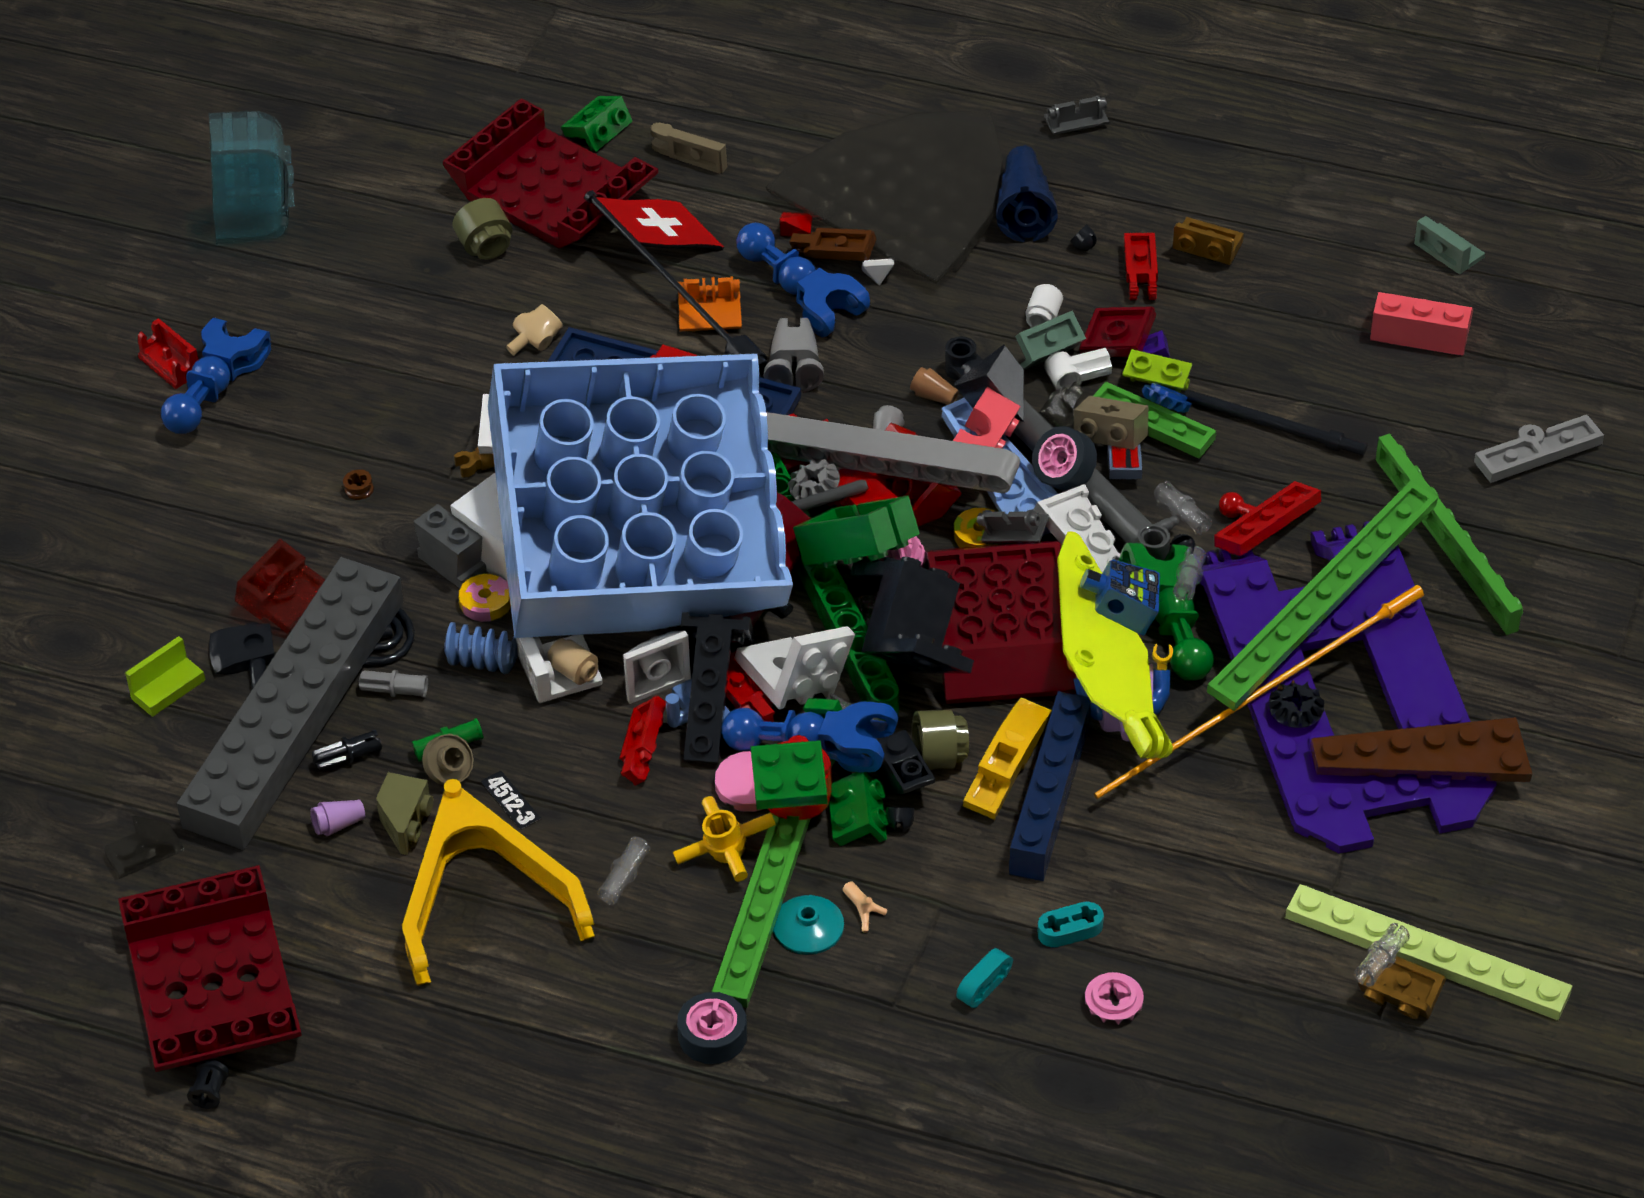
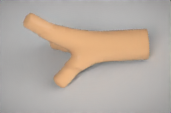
M850 881L844 885L843 892L855 904L862 921V932L867 933L869 931V913L876 912L886 915L887 909L875 904L872 898L867 897L854 882Z

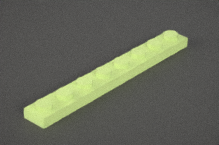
M1301 884L1286 909V919L1374 952L1378 948L1444 975L1448 980L1558 1021L1571 994L1572 985Z

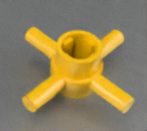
M705 797L702 800V806L707 816L702 823L703 840L674 851L673 854L676 862L679 865L709 853L716 861L728 863L735 881H743L748 876L740 858L745 850L746 837L775 826L776 823L773 815L770 812L740 824L732 812L719 810L714 797Z

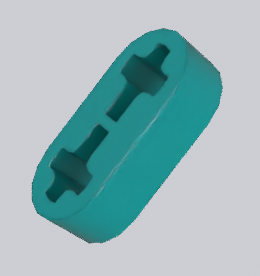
M1081 902L1048 911L1042 914L1038 920V939L1048 947H1060L1099 935L1103 928V910L1096 903ZM1082 917H1087L1089 921L1093 922L1088 923L1087 920L1082 919ZM1054 926V928H1055L1056 930H1060V931L1054 932L1052 928H1048V927Z
M998 948L992 949L963 978L957 989V998L972 1008L980 1005L1006 978L1011 970L1013 958Z

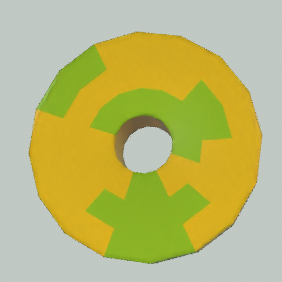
M971 508L957 516L954 522V540L960 548L1003 544L981 542L985 530L982 526L978 525L977 516L979 513H983L984 510L991 509Z

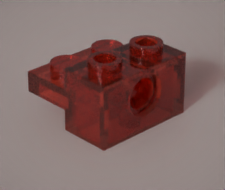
M279 539L237 582L235 602L259 620L266 617L288 634L296 625L325 579L305 565L306 557L282 539Z

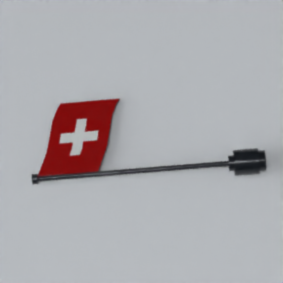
M593 190L587 192L584 199L589 204L593 203L727 341L724 355L757 354L759 377H763L765 366L769 363L766 354L747 335L731 338L643 247L666 249L710 248L723 251L724 246L680 202L662 199L621 200L601 198Z

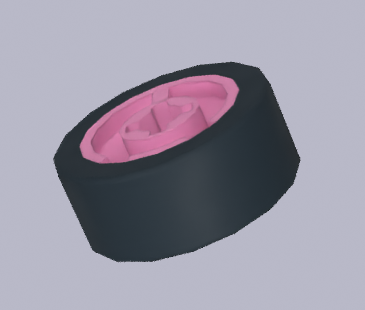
M1067 426L1054 427L1045 432L1037 441L1033 451L1032 466L1035 475L1042 483L1061 491H1068L1085 484L1091 478L1096 467L1097 452L1094 443L1087 435Z
M705 992L693 996L683 1004L678 1013V1041L683 1052L695 1061L704 1064L726 1062L738 1055L747 1042L746 1013L741 1003L732 996L720 992Z

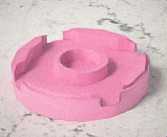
M751 751L730 755L720 763L715 772V791L719 799L724 804L733 805L735 810L742 812L759 811L756 809Z

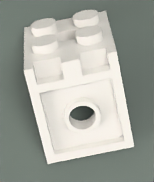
M848 626L797 636L793 639L789 637L737 648L734 659L778 709H783L787 700L796 699L801 705L805 704L808 698H813L814 694L822 693L827 699L833 697L855 633Z

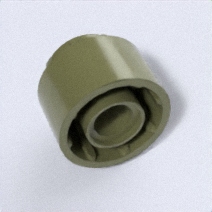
M480 198L469 202L456 213L452 222V227L466 252L472 256L478 255L479 259L488 260L496 258L504 253L510 245L513 231L512 225L499 203L492 198Z
M952 710L914 712L912 741L930 770L954 769L957 762H963L968 757L969 731L967 721L961 715L954 716Z

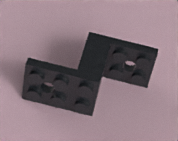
M885 557L884 561L878 559L869 561L868 558L867 562L853 563L850 576L880 587L861 652L915 673H971L974 660L962 656L963 650L943 645L960 582L948 578L949 573L937 568L927 570L921 567V561L910 557H902L901 561Z

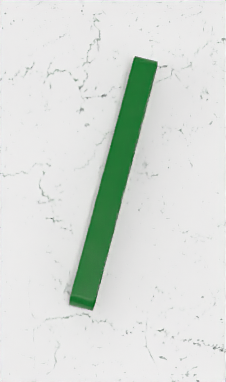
M771 452L776 472L777 493L784 495L790 501H795L796 499L791 495L787 484L791 477L779 455ZM807 510V511H803L805 514H807V515L811 518V516H810L808 510ZM801 557L794 568L825 629L831 630L848 626L855 633L844 667L861 701L888 704L899 715L898 684L886 661L861 652L868 626L836 564L819 568L818 563L804 565ZM873 718V719H872V720H878V721H884V722L886 721V720L881 719V718Z

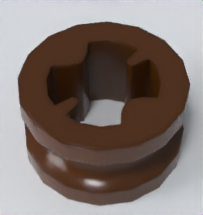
M357 469L350 471L344 476L343 484L346 495L349 498L362 500L373 493L374 486L371 474L368 471Z

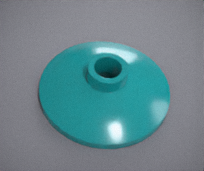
M815 895L798 896L782 904L773 933L776 940L791 952L803 955L818 954L829 950L840 940L844 931V918L840 909L826 898Z

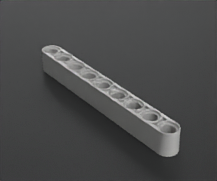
M766 412L768 450L784 459L809 463L812 459L816 463L825 459L829 464H835L836 467L996 493H1006L1010 490L1020 465L1019 457L1006 449Z

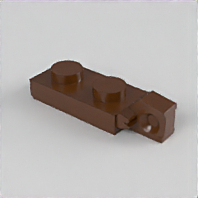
M816 228V231L811 234L793 233L789 243L792 250L796 249L799 255L808 258L864 261L870 258L876 242V235L873 230Z

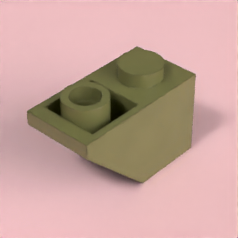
M388 772L376 797L379 819L400 854L408 855L412 843H417L420 838L421 823L425 816L430 815L434 799L429 794L428 780Z

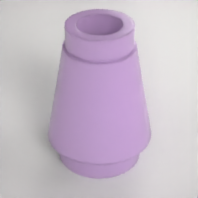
M360 799L354 801L319 802L317 807L311 808L310 816L316 834L330 836L358 821L364 820L365 810Z

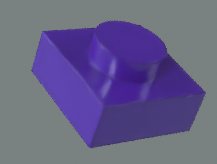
M1162 330L1148 335L1142 352L1167 358L1170 357L1167 339Z

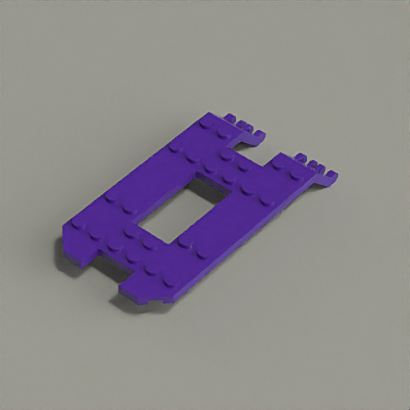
M1370 521L1364 522L1362 528H1364ZM1353 524L1346 525V537L1341 527L1333 528L1331 530L1333 541L1331 542L1326 541L1322 530L1311 532L1310 539L1315 554L1331 561L1357 535L1356 527ZM1398 545L1254 691L1305 660L1303 651L1324 648L1376 615L1383 603L1387 604L1415 586ZM1219 549L1220 561H1218L1214 550L1207 551L1205 554L1207 565L1203 566L1199 564L1198 556L1192 554L1195 568L1189 579L1204 586L1231 661L1304 588L1299 587L1278 591L1267 560L1254 555L1252 549L1242 556L1237 555L1238 559L1235 560L1231 559V554L1228 551ZM1421 599L1396 613L1392 619L1379 620L1343 643L1363 640L1398 729L1471 722ZM1308 666L1281 682L1284 685H1289L1292 680L1297 685H1304L1308 682L1312 690L1316 689ZM1279 684L1247 704L1294 832L1306 838L1311 835L1325 842L1326 848L1338 854L1373 847L1374 837L1366 817L1428 805L1439 834L1473 827L1485 804L1489 802L1495 792L1496 781H1486V777L1466 776L1465 780H1451L1449 775H1431L1430 779L1417 778L1415 774H1398L1395 778L1377 777L1374 775H1317L1310 749L1311 738L1334 736L1325 710L1320 720L1308 727L1293 728L1279 723L1271 715L1268 706L1271 691L1277 690ZM1293 698L1292 702H1294L1298 711H1300V706H1302V703H1300L1298 699Z

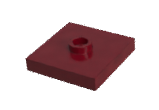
M1154 307L1095 308L1085 333L1086 339L1079 347L1080 354L1106 348L1110 357H1129L1131 349L1143 351L1156 317Z

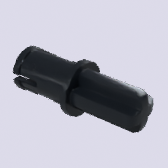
M375 729L350 739L342 737L341 742L314 750L312 752L313 763L318 770L346 761L351 764L355 758L381 751L380 738L376 739L378 733Z

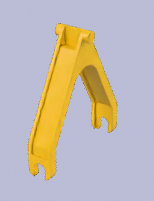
M449 779L444 783L442 800L402 923V930L406 941V954L417 986L431 982L427 970L429 964L422 939L446 864L455 855L468 849L484 848L496 851L569 908L580 941L595 937L591 925H594L593 917L578 877L461 788V783L457 779Z

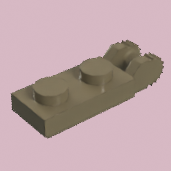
M656 122L651 125L650 132L652 137H655L651 142L654 151L719 174L726 170V144L674 129L670 124Z

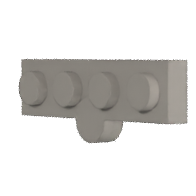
M1587 414L1549 427L1546 433L1539 426L1524 425L1519 429L1517 439L1476 452L1474 463L1489 482L1492 483L1601 445L1604 434Z

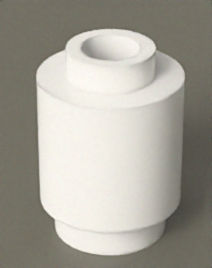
M1041 284L1034 288L1025 312L1026 321L1030 327H1035L1057 317L1063 302V295L1059 289L1050 284Z

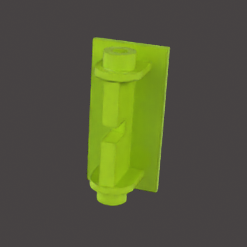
M1131 349L1122 376L1129 377L1132 382L1137 380L1149 384L1156 383L1180 393L1181 390L1186 391L1189 387L1190 379H1188L1192 363Z

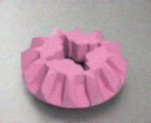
M1114 972L1105 973L1095 977L1086 988L1085 1004L1088 1005L1091 1015H1098L1103 1023L1106 1020H1115L1119 1025L1123 1019L1133 1020L1135 1014L1142 1010L1143 990L1138 982L1128 975ZM1111 990H1113L1114 995L1119 1000L1118 1006L1112 1005L1111 1000H1109Z

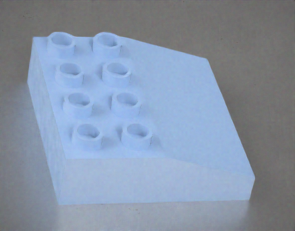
M757 354L493 364L488 414L514 638L652 631L681 625L682 612H689L690 616L709 617V614L727 617L788 604L793 582L790 571L785 564V531L781 512L776 506V472L772 454L768 450L767 414L763 396L759 394Z

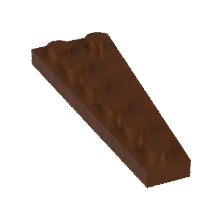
M1516 717L1311 738L1310 742L1317 775H1374L1377 777L1395 778L1398 774H1415L1417 778L1430 779L1431 775H1449L1451 780H1465L1466 776L1486 777V781L1530 782L1532 777V770Z

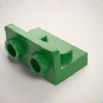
M597 96L564 123L561 129L565 137L586 139L590 150L598 151L632 123V118L622 96Z

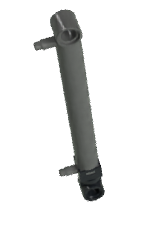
M958 336L951 338L945 345V373L953 380H959L983 361L976 353L975 342L968 337ZM1024 399V422L1019 421L1013 433L1034 451L1037 441L1045 432L1054 427ZM1095 468L1091 478L1085 485L1089 491L1087 498L1091 505H1097L1102 514L1100 519L1125 543H1142L1151 556L1164 561L1169 553L1170 533L1168 531L1179 524L1178 517L1173 515L1152 524Z

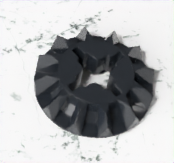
M1292 680L1289 685L1280 683L1277 690L1271 691L1268 706L1271 715L1279 723L1288 727L1304 728L1320 720L1324 712V699L1320 697L1319 689L1312 690L1308 682L1304 685H1297ZM1293 698L1298 699L1299 702L1302 703V706H1300V711H1298L1294 702H1292Z

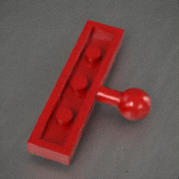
M1294 481L1257 507L1245 503L1242 496L1236 492L1225 493L1219 500L1220 512L1228 518H1235L1239 515H1242V517L1214 535V546L1228 551L1230 554L1242 556L1321 502V490Z

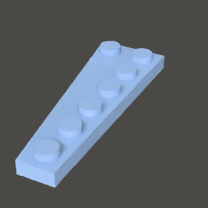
M965 398L942 407V418L954 438L960 428L972 435L978 436L974 431L965 427L973 410ZM1004 435L1002 439L1006 441L1003 449L1015 453L1020 459V465L1008 492L996 493L987 491L999 512L1009 514V512L1033 510L1037 502L1058 493L1052 486L1040 481L1035 475L1032 464ZM1045 527L1042 537L1051 533L1047 527Z

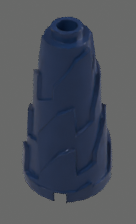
M1026 145L1013 148L1007 155L1005 173L1002 175V186L999 189L996 208L997 224L1000 230L1007 237L1020 242H1025V238L1033 237V242L1044 238L1053 230L1058 219L1057 205L1053 192L1049 190L1047 176L1043 174L1042 167L1038 164L1035 151Z

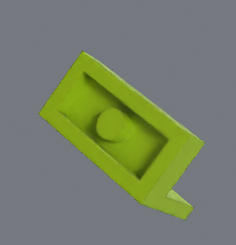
M180 636L125 672L131 699L152 717L205 681L204 671L187 658L184 641Z

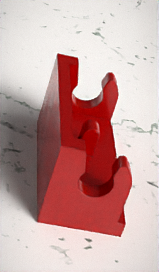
M158 318L152 322L151 330L153 335L150 339L146 340V335L143 332H139L138 344L140 352L138 353V358L177 389L187 383L186 374L189 370H192L194 363L198 361L197 350Z

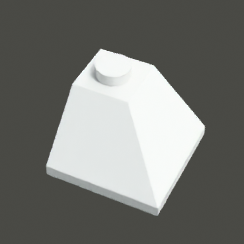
M671 631L661 636L653 637L623 654L626 695L629 704L668 690L691 679L689 640L686 631Z

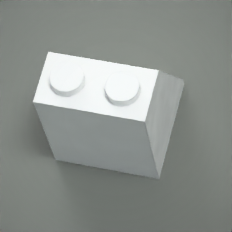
M494 473L450 506L452 515L482 536L481 561L486 564V571L489 574L500 576L508 582L496 474Z

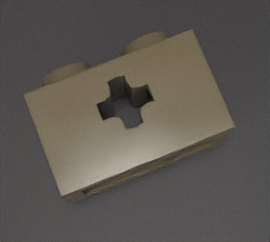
M1088 396L1074 409V430L1087 435L1093 443L1134 450L1148 436L1149 406Z

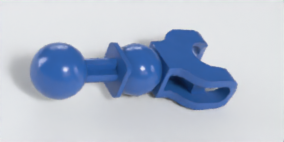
M755 222L745 225L739 231L736 245L741 256L752 262L764 260L773 267V282L776 284L780 283L787 293L797 296L796 302L803 307L802 318L810 320L813 332L818 336L824 338L834 332L835 314L832 310L844 309L854 315H859L870 307L868 291L852 276L841 273H827L821 268L816 270L811 261L799 257V252L796 249L784 254L775 247V236L768 226Z
M212 318L201 331L202 343L204 345L202 351L203 358L196 361L192 370H189L186 374L187 392L170 396L162 405L161 419L165 427L176 434H187L195 430L202 418L200 404L203 400L216 402L218 394L228 387L229 381H234L238 375L252 372L262 366L271 351L269 331L254 328L247 335L230 337L226 327L227 321Z
M862 701L849 705L840 711H827L825 718L811 711L799 713L796 716L794 710H789L783 723L765 722L756 711L749 708H737L728 713L723 720L722 736L729 747L743 752L751 751L750 746H759L763 740L784 742L793 736L801 735L809 741L821 740L822 749L828 754L829 758L838 761L839 765L845 770L851 772H875L881 767L884 760L882 746L876 738H883L894 733L898 723V715L888 704ZM873 718H881V719H884V720H886V721L884 722V721H878V720H872V719H873Z

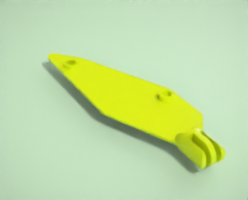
M1069 531L1065 536L1057 558L1063 653L1090 701L1123 723L1124 731L1140 759L1166 758L1172 754L1173 746L1153 710L1148 650L1138 633L1098 614L1095 610L1096 593L1080 588V582L1086 569L1101 574L1102 572L1081 536L1076 532Z

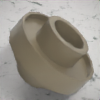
M445 734L435 737L428 742L423 751L422 762L424 770L429 778L437 784L444 785L449 779H457L462 782L473 769L474 758L472 749L464 739L457 735Z

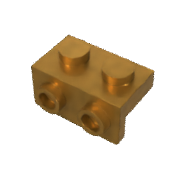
M1186 217L1183 223H1176L1174 227L1173 249L1230 265L1243 243L1244 233Z
M1377 948L1365 977H1360L1358 985L1361 991L1365 992L1363 997L1373 1003L1384 1005V1002L1387 1001L1398 1006L1397 1011L1407 1017L1418 1019L1420 1015L1429 1019L1446 978L1444 975Z

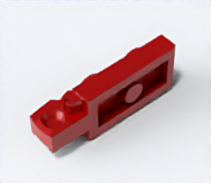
M736 651L730 654L726 697L736 709H752L765 722H774L773 714L775 712L771 708L773 707V702L735 661Z
M655 696L633 708L619 758L624 762L621 775L625 776L635 786L644 782L650 771L647 761L652 758V754L656 749V738L664 720L663 713L666 701L659 696Z

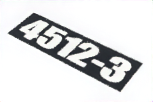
M502 771L480 781L520 830L541 819Z

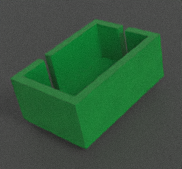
M909 496L866 502L857 506L854 504L832 508L793 527L804 565L818 563L819 568L835 565L838 563V560H843L844 564H851L862 560L864 556H868L869 561L889 555L887 550H897L909 545V539L920 534Z

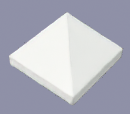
M864 260L862 271L880 285L892 270L894 260Z

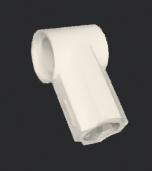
M1106 348L1074 356L1060 351L1051 354L1044 363L1045 371L1056 390L1060 393L1074 391L1079 387L1081 381L1112 374L1110 355Z

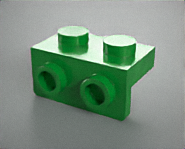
M855 772L832 783L829 801L833 840L839 846H843L869 833L879 842L887 840L886 826L888 821L883 807L885 791L880 781L873 779L867 772Z

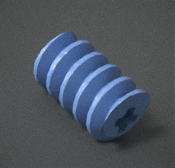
M450 622L445 637L444 652L450 665H457L460 662L463 667H470L473 664L479 670L486 666L491 672H495L499 668L503 674H508L512 670L518 655L517 641L514 637L512 641H508L507 631L503 630L499 639H495V631L492 628L488 630L486 637H482L480 626H477L473 635H470L468 624H463L460 633L456 632L455 622Z

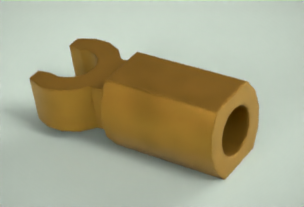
M478 447L473 452L461 451L454 455L456 467L460 466L462 477L472 476L478 469L484 471L495 467L493 454H480Z

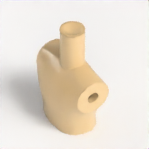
M541 304L535 310L529 313H522L515 318L513 327L519 335L506 348L512 355H515L530 343L538 350L543 351L551 344L557 332L563 328V324L550 309Z

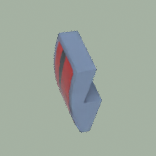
M1140 444L1134 450L1107 445L1109 479H1142Z

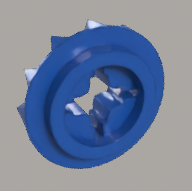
M1152 383L1151 386L1144 385L1142 393L1146 399L1177 412H1188L1192 405L1186 401L1187 396L1165 386Z

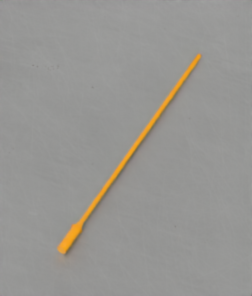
M1415 585L1387 604L1383 603L1376 615L1251 693L1235 711L1230 708L1224 710L1172 743L1173 751L1377 621L1386 618L1392 619L1396 613L1424 596L1422 588L1419 585ZM1162 758L1147 759L1095 792V798L1099 799Z

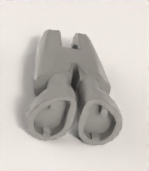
M788 318L779 319L771 344L769 363H767L764 369L765 379L792 386V362H796V387L801 388V392L810 391L823 381L824 370L819 362L817 343L808 318H800L799 327H789Z

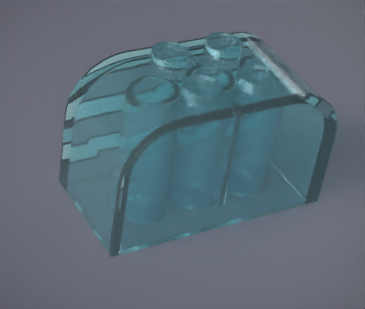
M260 111L209 113L212 207L216 246L278 238L287 229L289 207H294L293 188L288 189V187H292V184H294L293 165H287L291 164V147L284 144L281 124L273 116Z

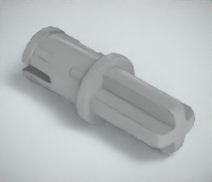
M393 670L392 673L362 671L359 677V688L365 691L390 693L391 697H395L396 694L426 697L428 676L400 674L398 670Z

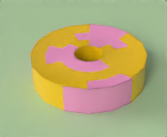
M479 574L469 578L459 589V605L463 614L472 620L480 622L501 618L511 607L508 582L502 577L493 574Z

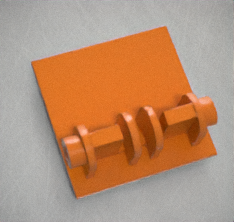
M733 276L718 278V285H715V277H711L712 285H706L705 278H702V286H699V279L686 278L684 282H678L723 329H742L739 279H733ZM678 292L680 331L715 330Z

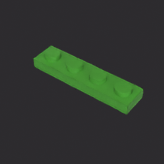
M1105 382L1093 395L1095 397L1148 405V436L1199 459L1216 439V430L1111 383Z

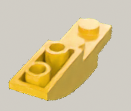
M1022 697L1019 699L1000 726L979 763L978 773L963 800V807L991 819H996L1021 768H1025L1042 735L1052 710Z

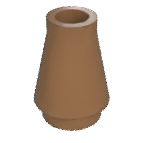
M921 367L910 385V389L915 392L916 396L946 405L955 402L959 395L958 389L949 384L931 368L925 369Z

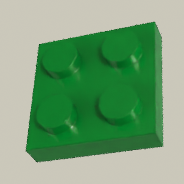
M821 740L750 746L757 810L828 804Z

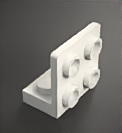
M583 635L563 638L565 640H573L590 652ZM539 637L516 638L518 657L539 703L603 684L599 670L590 682L578 685L552 668L547 655L555 641L542 644Z

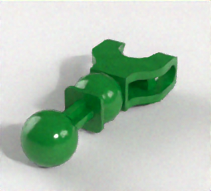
M1127 542L1121 551L1119 561L1160 573L1159 612L1155 620L1160 625L1158 628L1159 634L1172 635L1176 643L1170 661L1174 673L1186 681H1197L1204 678L1213 667L1214 657L1209 645L1201 639L1194 638L1192 628L1199 615L1194 610L1192 598L1186 592L1189 587L1187 578L1190 577L1195 568V561L1189 548L1186 545L1172 544L1169 553L1163 561L1151 556L1142 543Z

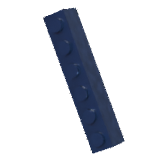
M1057 692L1010 846L1009 875L1044 881L1090 726L1091 701L1089 697Z

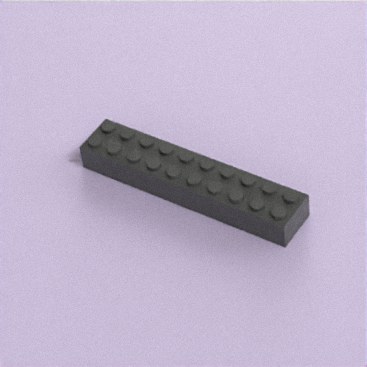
M340 557L177 802L182 829L241 850L246 848L379 642L385 629L404 603L400 576Z

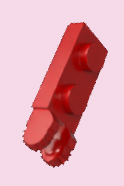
M1124 233L1126 281L1129 283L1130 300H1137L1139 295L1137 283H1148L1147 295L1149 300H1156L1158 266L1155 233Z

